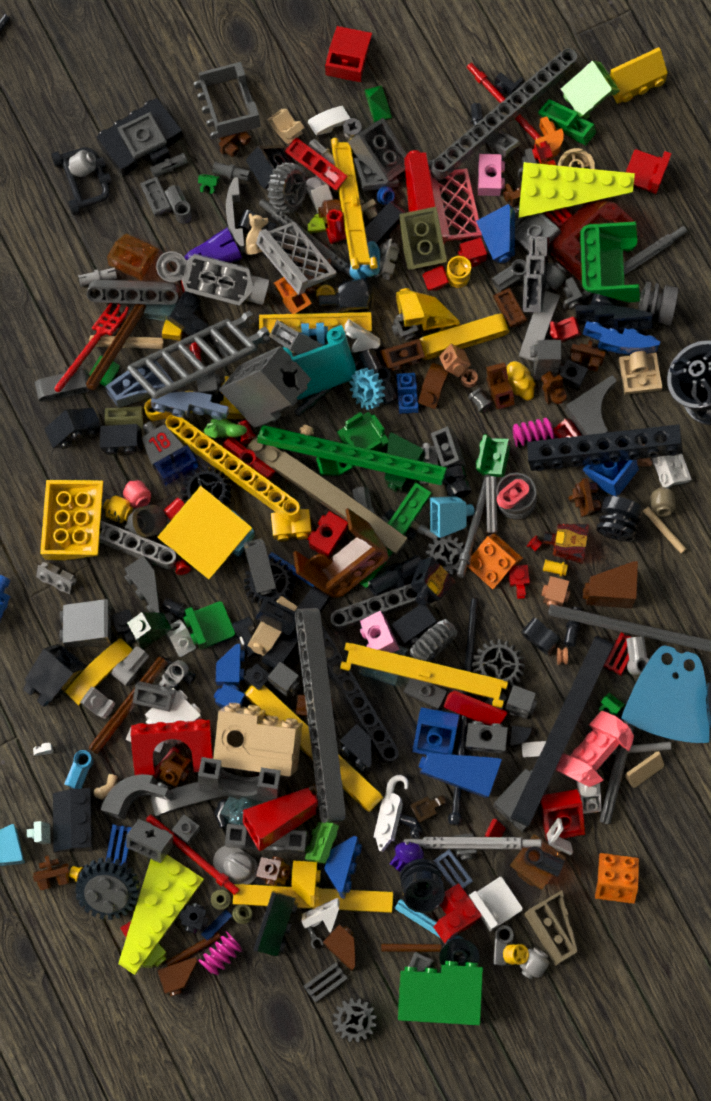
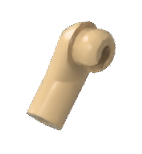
M109 774L107 784L100 788L97 787L94 790V796L99 799H105L110 790L117 784L118 776Z

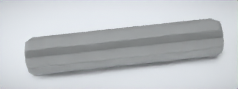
M494 476L486 478L488 533L497 532L496 477Z

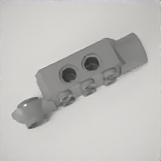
M169 251L159 257L156 265L158 275L167 282L182 280L184 290L187 292L239 306L244 300L263 305L269 283L268 279L250 275L249 268L196 253L188 260H185L181 254ZM170 261L177 264V269L173 272L169 271L166 267Z

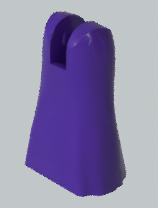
M228 228L223 229L185 255V260H188L194 253L229 263L242 260L239 249L233 241Z

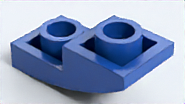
M415 373L396 374L399 414L418 412Z

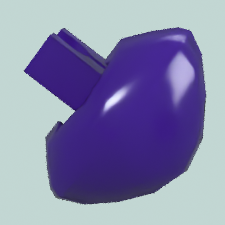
M414 842L399 843L395 846L396 855L390 865L401 872L407 863L416 859H424L423 850L419 844Z

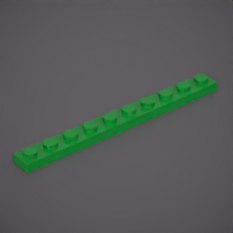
M265 425L262 426L257 437V443L436 485H442L447 467Z

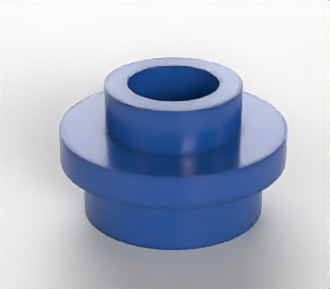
M384 186L379 189L377 200L380 204L387 205L390 201H394L395 194L390 187Z

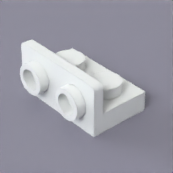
M682 454L652 458L662 487L668 489L672 485L688 483L692 480Z

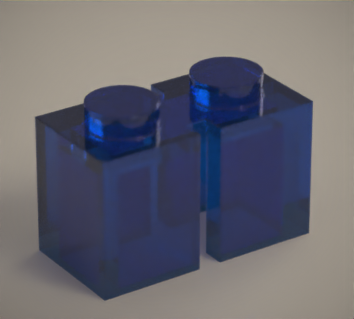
M188 445L172 453L175 463L172 464L169 455L154 463L155 469L165 486L180 478L179 474L181 472L185 475L198 468L197 460Z

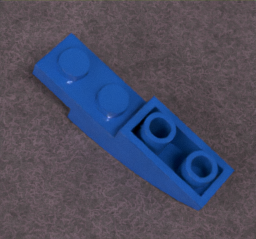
M587 321L583 331V335L599 340L598 348L615 353L632 354L638 351H645L648 354L657 352L660 341H657L655 337L644 336L635 329L625 328L623 334H619L617 330L606 329L597 322Z

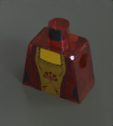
M558 524L556 534L544 533L543 543L554 545L553 555L582 564L589 524Z

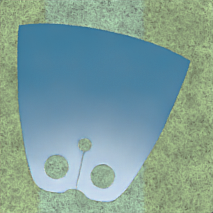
M669 646L658 648L640 674L626 704L622 719L639 729L661 737L683 742L709 743V722L706 710L707 690L700 658L690 652L678 653L673 647ZM664 653L672 655L673 661L670 665H665L662 662L661 657ZM691 659L694 661L695 668L693 671H687L684 668L685 660ZM674 672L678 673V679L673 678Z

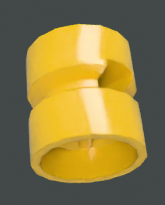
M455 256L449 260L446 274L449 284L455 288L466 286L470 280L471 263L466 257Z

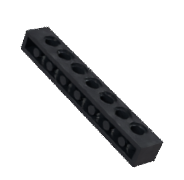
M680 424L527 442L528 463L531 471L683 454Z

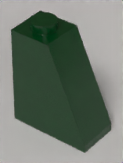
M392 432L390 433L387 454L422 462L425 457L424 449ZM385 473L387 488L396 493L398 491L404 493L411 478Z
M142 612L127 622L142 650L172 630L164 613Z

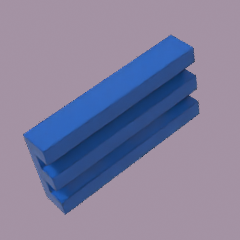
M112 825L107 852L108 858L112 857L116 830L119 831L114 861H111V863H115V860L119 859L123 833L127 832L128 834L132 829L131 827ZM126 841L122 863H119L120 866L127 862L129 848L126 847Z

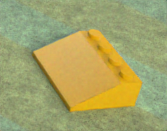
M46 480L40 553L45 560H70L98 556L103 481Z

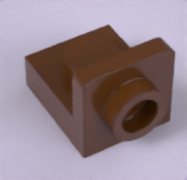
M509 183L506 184L503 192L505 201L509 202L512 207L519 205L521 187L513 192Z

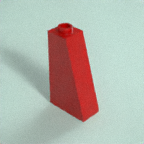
M419 150L410 151L404 158L409 212L435 207L426 153H420Z
M305 788L244 809L243 824L258 850L262 851L316 815L318 799L315 794L311 793L309 788Z

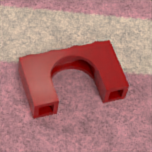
M197 719L187 722L180 720L173 723L157 722L155 724L138 723L131 725L130 736L135 775H154V749L159 743L169 739L180 740L189 746L192 752L194 772H199L202 757L213 759L210 720Z

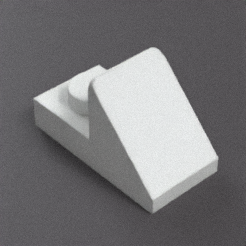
M314 176L306 181V185H308L306 191L318 213V208L321 207L322 202L333 198L328 184Z
M350 319L345 323L346 334L352 339L357 338L352 346V352L374 349L380 346V338Z
M336 898L303 913L301 921L305 928L309 926L315 927L323 920L328 931L331 933L339 910V899Z

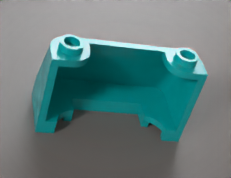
M342 325L328 331L327 341L329 344L293 357L291 351L283 347L291 356L292 361L296 362L311 378L307 384L308 388L297 397L298 400L352 380L351 376L355 374L356 366Z

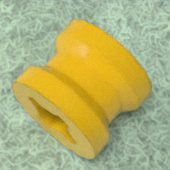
M522 944L508 945L503 951V958L510 965H522L527 962L529 957L528 949Z

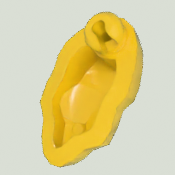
M510 362L507 365V375L513 394L520 396L526 401L532 400L536 383L530 375V371L520 362Z

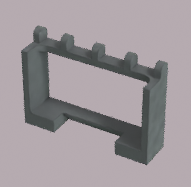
M241 62L199 73L200 80L195 81L193 85L194 88H202L203 90L197 97L198 100H206L207 106L202 107V112L204 114H211L212 119L206 121L208 127L215 126L216 131L211 132V139L261 127L259 113L255 102L252 101ZM237 78L249 115L218 123L206 86Z

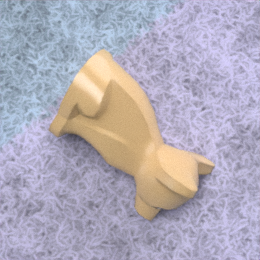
M250 213L249 219L252 228L245 240L244 253L257 254L263 252L256 242L259 232L268 224V218H263L260 215L252 216Z

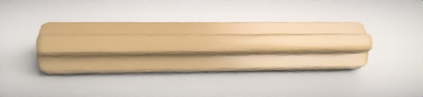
M102 336L96 346L109 347L115 336ZM128 337L122 347L162 349L164 341L163 338Z

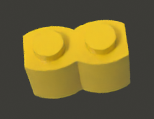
M302 509L301 517L296 522H289L276 512L271 513L273 538L278 539L279 542L288 541L292 537L303 540L310 536L311 522L309 509Z

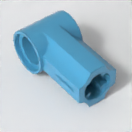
M80 750L74 755V762L64 785L73 789H82L88 771L93 765V757L89 752ZM84 755L88 756V762L85 765H80L79 758Z

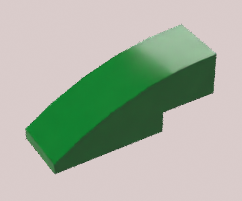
M550 99L538 112L543 118L547 116L549 121H552L558 130L562 129L565 135L585 146L596 134L593 123L580 118L577 112Z

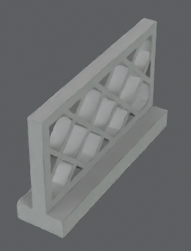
M295 222L271 231L263 229L259 232L256 244L298 295L305 293L306 288L336 276L337 272ZM293 229L297 235L287 234L286 231ZM273 236L281 237L282 241H276ZM284 238L295 241V244L284 243ZM297 242L304 243L307 249L296 246ZM282 248L293 250L292 255L285 253ZM295 251L306 254L305 258L295 256ZM308 255L315 256L318 261L307 259ZM293 261L304 263L303 268L296 266ZM306 264L315 266L316 271L306 269ZM318 268L326 269L328 273L318 272ZM304 274L314 276V279L308 280Z

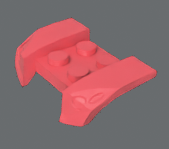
M600 711L589 724L593 730L573 750V753L570 756L565 753L562 754L555 771L588 787L603 781L596 770L620 744L627 751H630L634 735L628 725L616 716L604 711Z

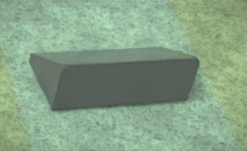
M140 681L135 685L133 703L170 712L176 690Z

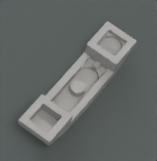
M235 177L227 193L226 216L228 229L239 251L244 253L243 229H235L233 202H240L238 177Z
M545 291L542 312L533 313L519 357L534 362V357L530 358V346L537 340L545 339L560 295Z

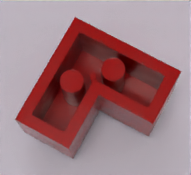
M459 883L445 891L444 901L440 906L446 915L440 918L433 928L443 942L446 943L473 926L482 917Z

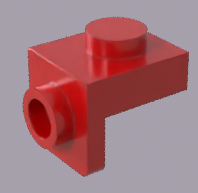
M574 316L558 323L550 322L551 328L549 331L551 337L555 340H561V343L581 335L577 319Z

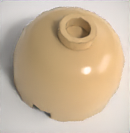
M580 148L566 151L558 162V166L595 169L592 156Z

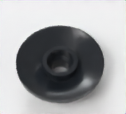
M457 938L450 940L440 950V964L445 965V961L458 962V966H465V962L478 963V948L467 939Z

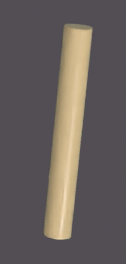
M649 506L644 509L645 515L682 554L686 547Z

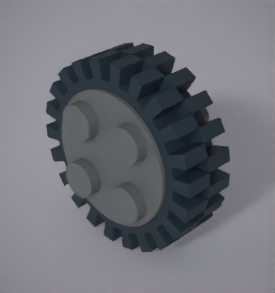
M107 857L106 862L103 861V858H98L97 863L95 860L91 861L90 866L86 864L84 870L82 869L75 889V893H77L76 899L77 901L80 900L79 905L81 907L85 906V912L88 913L92 910L91 916L93 917L100 913L99 919H104V916L108 915V920H113L114 914L117 919L121 918L122 914L125 916L129 910L132 911L137 902L140 885L139 881H137L138 876L133 874L134 869L132 867L127 870V863L124 862L120 866L119 859H116L115 863H111L112 858Z

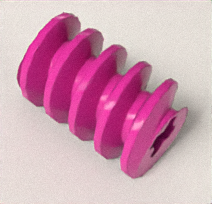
M543 418L542 423L539 419H536L535 425L532 421L528 422V426L525 422H521L520 427L518 424L513 425V438L516 447L518 442L525 446L526 440L528 442L533 441V439L540 441L541 437L543 440H547V436L554 439L552 424L547 418Z
M227 931L228 938L220 937L222 944L215 942L217 949L209 948L211 955L203 954L205 961L198 959L211 974L219 975L217 968L224 970L223 962L230 964L229 956L237 957L234 952L235 950L242 952L239 943Z

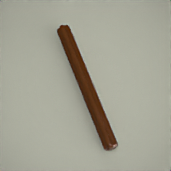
M136 304L86 382L88 389L95 390L145 312V304Z
M158 657L140 681L152 684L168 662L162 657ZM135 688L90 744L89 749L95 754L100 752L136 704L133 703Z

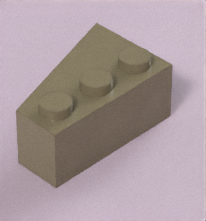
M562 890L530 908L524 914L555 966L577 953Z

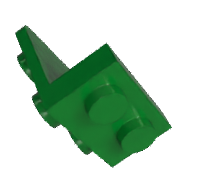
M216 602L196 611H193L192 607L185 609L186 616L183 619L187 628L191 627L193 631L190 634L193 644H198L200 650L235 636V631L222 602Z

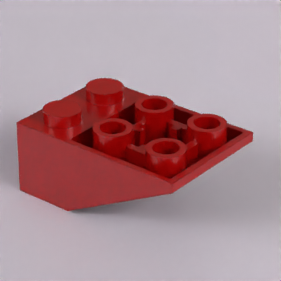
M337 26L325 64V75L361 82L372 33Z

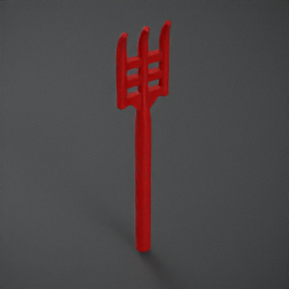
M109 303L108 307L92 326V330H96L97 333L54 388L56 392L62 391L97 345L100 338L107 334L112 336L125 319L129 307H126L120 317H116L121 304H118L115 311L110 315L108 313L113 303Z

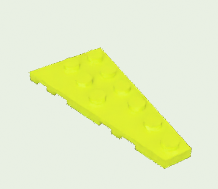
M524 162L518 219L605 198L630 194L633 192L635 173Z
M169 855L164 858L162 863L150 859L120 956L119 965L136 975L182 909H184L204 880L202 877Z

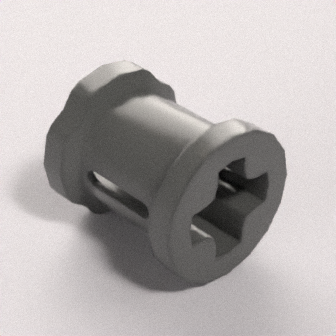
M482 388L476 389L468 396V399L472 400L478 407L479 413L488 409L493 403L483 394Z

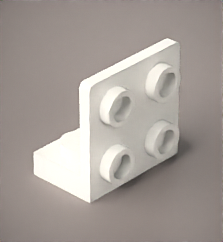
M502 877L497 878L478 892L474 891L468 896L481 913V919L490 932L523 909Z

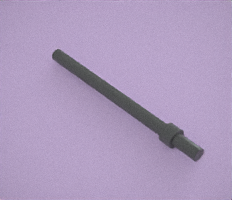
M485 475L464 551L460 554L457 576L461 578L465 576L467 565L471 562L472 556L470 554L486 501V478L490 475Z

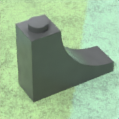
M279 320L276 321L269 335L270 338L299 355L324 346V344Z
M613 375L566 405V414L582 435L608 433L601 415V404L605 396L616 385L617 380Z

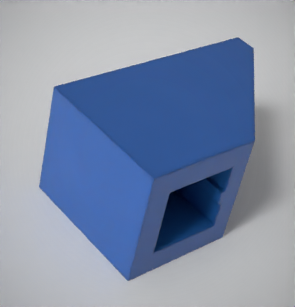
M236 644L216 662L217 686H223V684L227 686L229 684L240 686V680H244V669H241V661L245 659V650H241L240 644Z

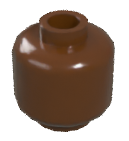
M339 199L324 200L321 207L318 208L319 218H323L324 223L327 224L326 215H328L330 210L336 209L342 212Z

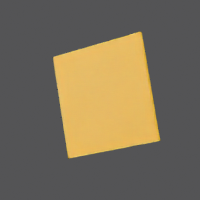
M200 486L160 533L158 538L210 580L252 530V527Z

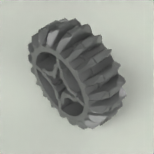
M282 163L277 165L276 169H273V175H270V182H268L269 188L267 191H269L267 197L270 198L269 204H272V207L277 211L293 213L298 210L299 206H302V201L305 200L304 196L307 194L306 188L308 187L306 185L308 178L305 177L306 172L303 171L302 167L295 163Z
M446 619L439 621L412 646L410 650L412 658L426 662L433 660L457 636L455 626Z
M498 639L497 645H495L494 641L491 640L490 647L484 643V650L479 648L477 650L479 655H474V660L478 662H473L472 667L477 668L473 673L488 676L484 671V668L495 674L496 679H501L503 672L514 669L511 676L502 679L507 681L508 685L513 688V685L515 686L514 682H520L518 676H523L524 674L521 671L525 668V664L521 663L524 661V657H517L521 651L517 650L514 652L516 647L514 644L509 648L508 641L501 645V640ZM496 652L495 659L483 662L487 655ZM502 652L507 654L513 660V663L505 660ZM498 658H499V662H500V665H501V669H500V671H499V674H498V669H497V666H496V662L498 661Z

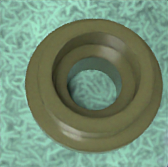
M217 890L212 894L211 904L215 909L224 910L230 905L231 898L225 890ZM223 896L224 902L218 903L217 898Z
M238 905L234 908L232 915L237 923L247 924L252 919V910L247 905Z

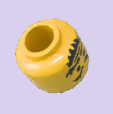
M117 495L111 497L110 500L107 499L103 505L105 516L118 523L127 521L129 515L133 512L130 502Z

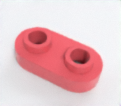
M521 479L512 481L499 492L497 496L498 505L504 509L513 508L527 496L529 492L528 484Z

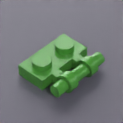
M317 823L316 829H313L311 834L313 837L310 845H307L305 850L307 852L305 856L306 861L326 864L333 841L337 837L338 825L334 823Z

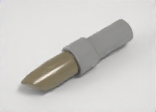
M416 521L411 525V528L417 530L418 533L432 539H438V536L430 532L427 526Z

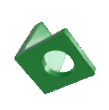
M320 457L316 458L321 475L340 476L354 468V465L347 464L343 468L341 462Z

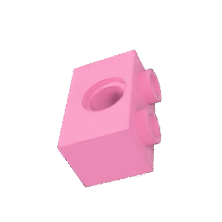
M479 154L478 195L500 196L501 189H504L505 178H501V172L505 171V161H501V154ZM493 173L496 176L490 177L487 174Z
M381 611L360 621L362 626L360 632L363 638L369 642L366 645L367 647L389 653L400 650L389 623Z

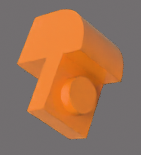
M546 116L540 119L539 128L544 136L536 139L535 143L539 147L540 142L547 140L553 154L552 157L547 158V160H550L557 156L561 150L563 130L559 129L556 131L554 123L550 122Z
M284 277L273 283L281 295L283 303L292 314H296L312 304L306 293L298 295Z

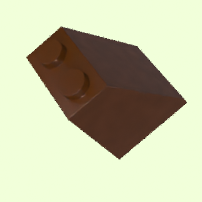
M633 561L591 576L589 582L585 583V588H583V599H586V605L632 609L636 600L638 561Z

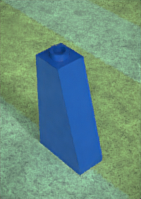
M428 753L426 757L422 756L418 767L421 768L420 773L487 798L491 792L502 759Z

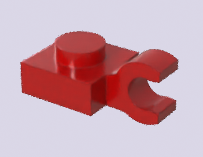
M528 565L513 566L508 572L510 587L516 586L517 599H525V585L530 584Z

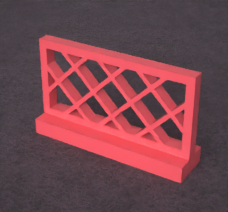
M430 169L431 184L443 244L446 241L482 237L476 222L479 218L468 169L454 170L446 177L448 182L445 186L431 176ZM463 174L465 181L463 184H460L453 178L456 175ZM450 182L459 187L456 193L447 189ZM461 190L468 194L469 198L466 201L457 196ZM443 192L452 197L449 203L441 198ZM454 199L463 204L460 210L450 205ZM465 206L472 211L470 218L461 212ZM447 208L456 214L452 220L445 216ZM457 216L467 221L463 227L454 222ZM468 223L476 228L475 233H470L465 229ZM451 225L460 231L457 235L449 234V227Z

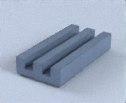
M450 849L433 861L437 864L451 887L456 884L439 862L441 860L463 889L473 882ZM446 856H449L451 858L453 863L456 865L461 874L467 880L466 882L462 881V879L459 877L454 868L446 859Z

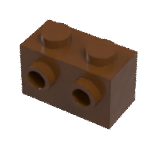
M420 339L380 351L384 366L391 368V371L402 368L401 364L407 362L409 365L419 363V359L425 357Z

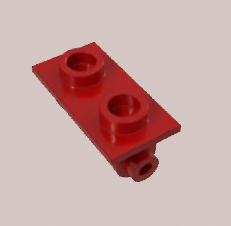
M547 140L540 142L539 147L535 143V148L532 149L535 160L539 159L540 164L556 165L554 159L547 161V158L553 156Z

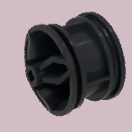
M699 341L684 348L674 358L668 371L667 383L673 398L685 407L688 414L695 421L711 426V341Z

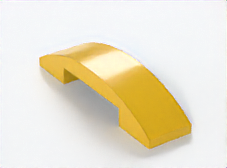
M118 639L81 672L65 693L79 706L81 704L80 701L90 687L95 688L120 661L126 659L133 649L123 639Z

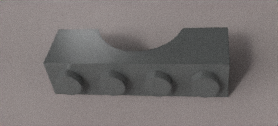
M227 824L226 847L258 850L244 825ZM292 830L262 851L305 855L307 831Z

